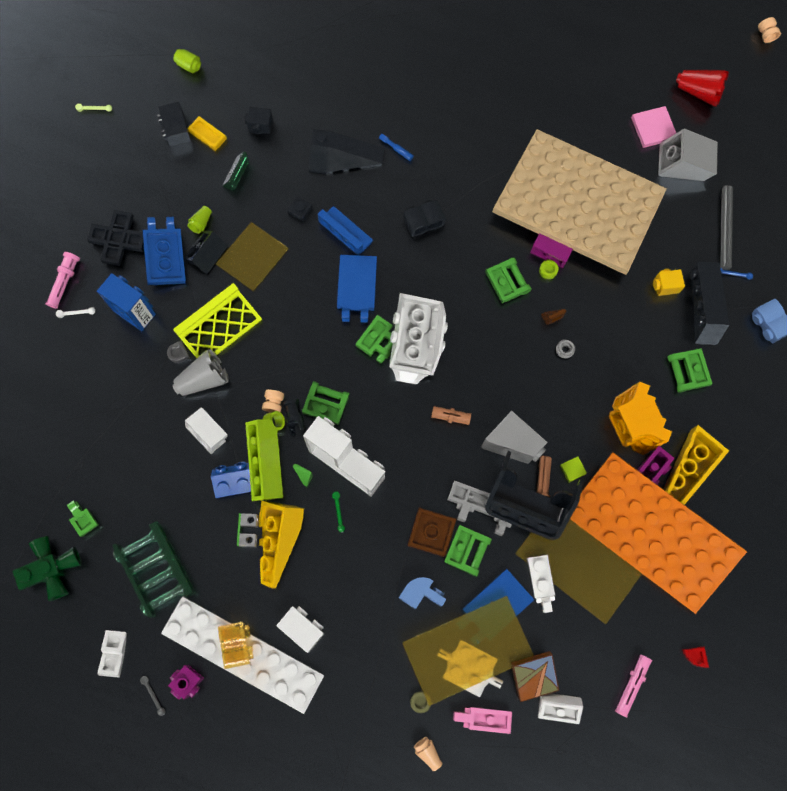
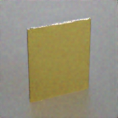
M251 222L218 260L216 265L254 291L289 248Z

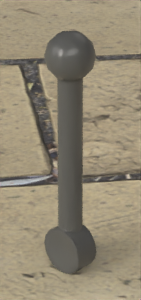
M143 676L140 682L146 686L158 709V715L163 716L166 711L157 700L149 684V677Z

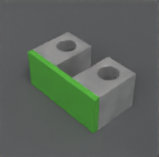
M239 513L238 547H257L256 534H242V527L258 528L259 516L257 514ZM251 518H254L253 523H249ZM249 538H253L252 543H248Z

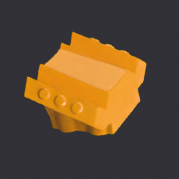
M638 382L615 397L612 406L614 410L610 411L609 418L622 446L627 447L631 445L633 451L644 455L658 446L667 443L672 431L663 428L666 419L660 414L655 402L656 397L647 394L650 385Z

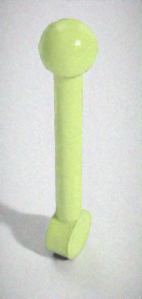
M77 104L75 106L78 112L82 110L112 111L111 105L82 106V104Z

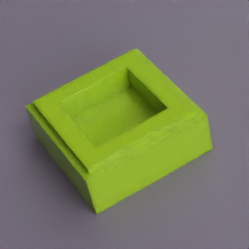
M579 457L560 465L568 483L587 474Z

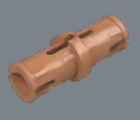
M434 406L431 418L447 420L448 423L457 422L469 425L471 413L455 411V408L445 409Z

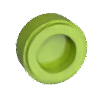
M546 260L541 264L539 273L545 279H553L557 275L559 268L556 262Z

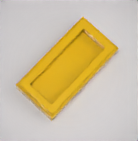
M200 116L187 128L188 132L214 151L227 139L225 134Z

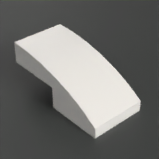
M105 631L101 647L102 657L98 669L99 676L120 678L126 646V632Z

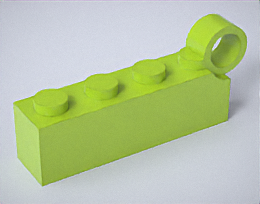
M274 411L265 414L263 420L257 419L245 423L252 501L283 498L277 432L284 427L285 418L281 412Z

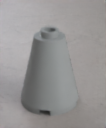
M211 349L204 351L174 379V384L172 385L174 391L185 396L229 382L226 369H222L220 365L222 362L216 353Z

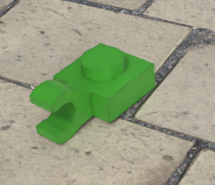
M74 500L67 504V507L74 515L69 521L80 537L99 526L89 509L86 508L82 511L79 503Z

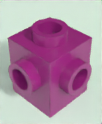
M184 665L181 670L177 669L170 677L171 683L168 685L172 689L170 692L179 700L181 698L187 699L189 696L193 698L199 691L200 687L198 685L204 677L190 665Z

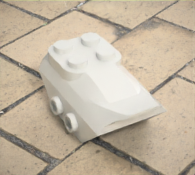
M400 293L398 309L393 317L395 330L392 331L390 342L393 344L389 367L392 368L396 381L418 384L424 377L434 375L441 353L445 349L443 338L447 331L448 323L446 322L443 302Z

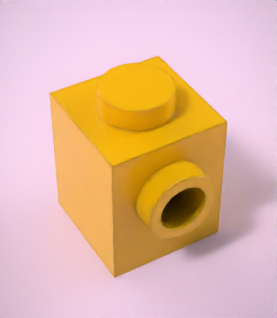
M664 269L658 273L653 280V287L657 290L658 296L677 294L683 290L685 284L681 269L672 271Z

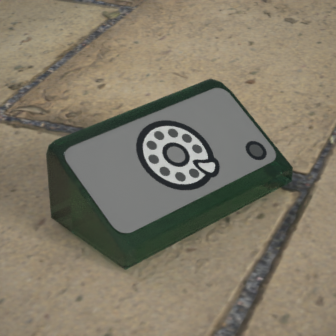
M244 151L236 157L222 185L223 187L233 191L236 189L249 163L247 152Z

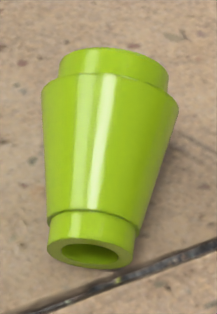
M202 206L188 220V228L197 234L204 231L212 211L208 207Z

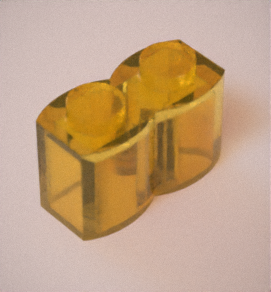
M243 621L219 626L218 633L224 669L251 664V659H254L253 647L248 646L247 638L251 637L249 625H245Z

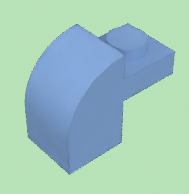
M424 577L416 578L409 582L399 596V599L414 609L417 608L424 596L440 607L446 601L442 591L435 587L433 590L429 588L433 580Z

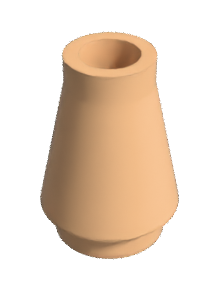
M424 737L414 745L415 754L432 771H436L442 766L443 763L432 740Z

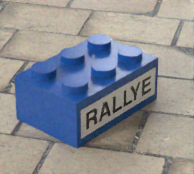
M111 273L97 290L98 294L113 312L140 331H143L156 315L152 309L153 305L148 302L149 299L143 295L144 292L137 286L132 288L121 275L117 277Z

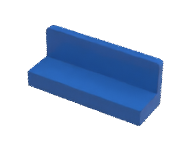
M334 206L328 212L322 209L318 213L319 223L357 256L372 243V239Z

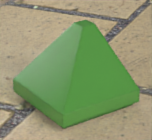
M294 464V470L303 485L307 487L313 477L312 472Z

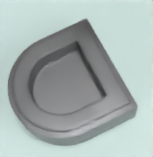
M182 340L169 346L167 356L172 362L181 363L190 359Z

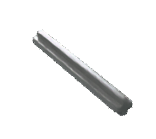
M728 185L722 188L720 268L723 270H730L732 267L733 187Z

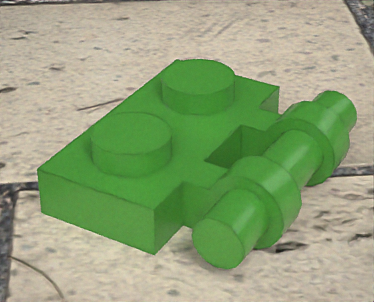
M377 315L357 341L356 347L369 356H372L375 351L378 352L379 355L376 361L382 364L391 355L393 343L390 342V330L393 328V325ZM384 338L388 339L387 345L382 347L380 344Z

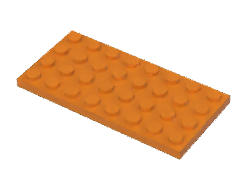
M614 452L610 454L582 490L580 501L570 518L695 614L747 553L744 548Z

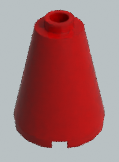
M683 70L682 73L678 74L676 83L678 88L717 107L725 88L724 81H727L729 71Z

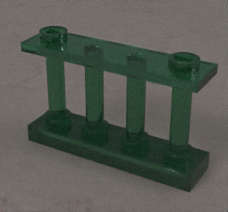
M157 521L149 525L151 531L147 536L129 546L122 548L119 544L112 545L115 550L113 555L118 563L121 562L141 602L140 610L148 618L156 617L157 615L153 609L180 594L185 595V597H191L196 594L162 525ZM152 541L158 542L160 546L158 552L131 566L127 555ZM160 559L167 560L169 564L167 570L140 584L135 573ZM171 576L176 577L178 584L174 589L149 602L144 591Z

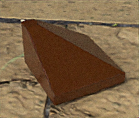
M560 309L544 312L541 316L546 325L562 319L566 310Z

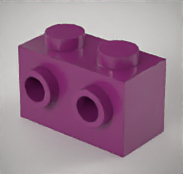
M658 446L650 452L637 470L658 485L660 482L658 480L662 474L665 475L672 466L670 464L675 458Z

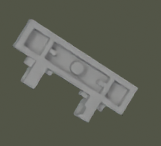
M457 481L453 482L447 500L457 504L456 509L460 510L457 518L458 521L465 522L468 512L473 513L474 510L489 515L485 510V505L490 493ZM494 517V521L498 522L494 534L502 536L505 528H510L511 524Z

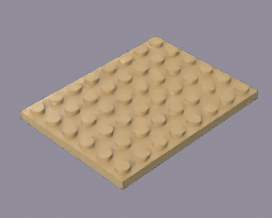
M537 129L492 212L533 232L543 234L584 256L626 275L667 188Z

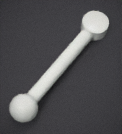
M90 307L86 310L67 312L58 310L56 316L63 318L65 315L94 314L95 308Z

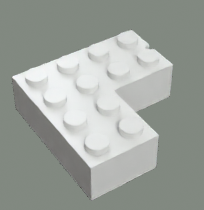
M318 416L303 435L309 452L372 497L385 479L384 466L377 461L371 462L367 458L368 455L362 450L358 449L356 451L353 449L349 433L343 429L337 430L333 427L335 424L326 417L322 419Z

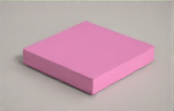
M666 106L633 114L631 117L643 148L660 144L676 134Z

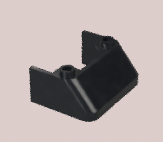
M507 451L485 505L486 512L495 518L549 540L559 539L580 501L584 481L579 480L573 494L560 490L555 492L552 498H549L515 484L517 474L514 470L507 467L511 452Z

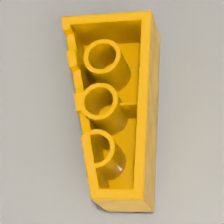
M697 425L690 430L663 489L685 505L729 450Z

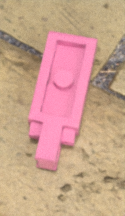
M465 707V712L454 711L453 720L464 722L463 727L470 730L511 734V711Z

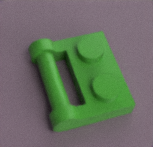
M515 258L488 268L485 272L501 303H505L520 295H525L532 290L518 269ZM507 268L511 269L520 288H516L514 282L512 281L507 271Z
M702 348L667 356L676 378L678 393L712 385ZM682 359L690 382L686 384L678 361Z
M313 381L302 414L314 418L319 416L324 419L326 417L334 424L339 425L350 393L335 391L320 386L319 383ZM320 393L339 399L340 403L337 404L315 397V394Z
M459 525L444 563L477 577L479 565L487 545H490L492 539ZM476 539L480 541L471 566H468L465 563Z

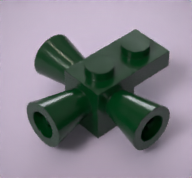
M49 536L31 541L29 546L38 560L13 570L18 589L24 590L40 582H45L48 601L66 596L68 591L59 577L66 575L64 569L82 565L78 550L73 547L61 556L51 554Z

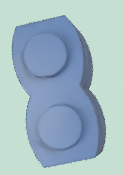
M775 298L752 312L753 322L762 328L763 336L766 340L773 344L787 336V315Z

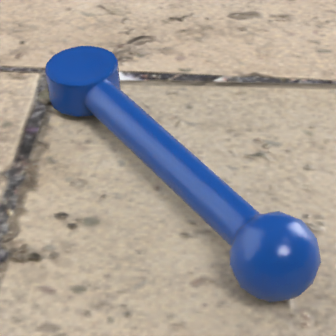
M721 268V274L746 277L748 280L753 278V274L750 272L745 274Z

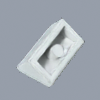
M553 693L540 696L538 718L579 724L583 710L582 699Z

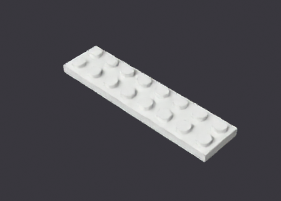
M185 597L181 598L161 633L303 714L307 710L324 677L318 671Z

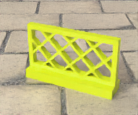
M233 283L173 330L193 355L198 358L199 347L210 348L211 350L217 349L214 352L218 355L261 322L262 318ZM237 297L243 302L242 309L231 308L232 301ZM220 310L228 311L227 321L217 320V312ZM231 311L242 312L241 322L230 321ZM244 313H252L256 320L252 323H243ZM206 321L213 322L212 332L201 331L202 324ZM216 323L227 324L226 334L215 333ZM229 324L240 325V332L236 335L228 334ZM190 333H197L198 342L197 344L189 343L185 337ZM201 334L212 335L211 345L200 344ZM214 335L224 336L225 344L213 346Z

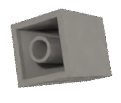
M682 129L660 143L658 176L698 181L709 179L717 174L718 142L687 129Z
M511 411L487 436L481 447L484 450L506 456L507 451H510V458L529 464L532 460L536 462L546 451L544 446L548 442Z

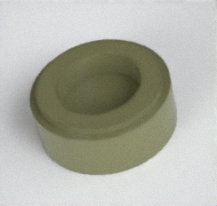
M419 691L412 695L410 704L415 712L425 713L431 707V699L427 693Z

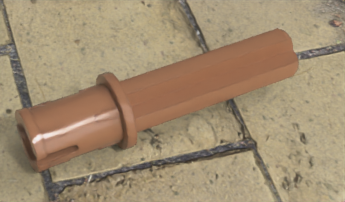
M541 456L537 493L550 498L549 483L552 459L549 456Z

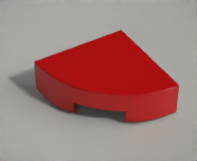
M705 647L683 649V653L690 663L698 667L709 668Z

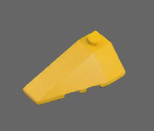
M261 501L259 527H262V538L259 539V546L263 547V556L260 558L261 584L271 588L277 587L301 530L304 514L303 508Z

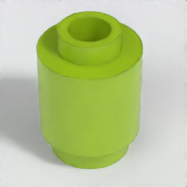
M178 49L175 52L173 60L177 66L191 73L200 69L201 62L199 56L185 49Z

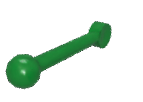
M334 492L332 497L335 500L339 524L337 530L343 532L345 526L342 524L340 511V493Z

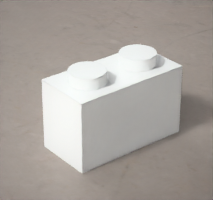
M292 606L276 626L304 651L309 653L325 634L321 631L324 627L315 619L311 622L306 618L308 613L300 606L297 609Z

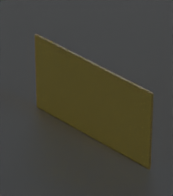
M571 519L559 539L549 540L531 532L515 553L526 563H528L527 558L548 555L553 584L604 624H607L642 575L641 572Z
M507 596L494 602L491 601V603L403 642L429 706L511 669V662L534 656Z

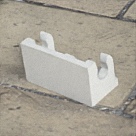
M202 407L185 420L186 428L210 454L214 453L216 449L225 443L226 432Z

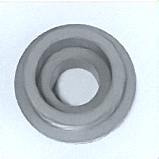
M562 340L557 344L556 352L561 358H570L575 352V346L569 340ZM566 347L568 352H564L562 348Z

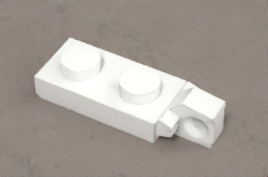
M548 555L527 558L534 598H536L537 603L542 604L543 613L553 612L551 601L555 600V592Z

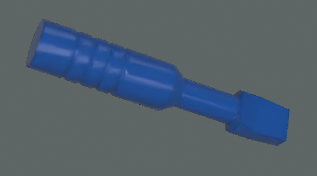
M381 133L379 139L393 147L397 153L408 161L413 159L414 155Z

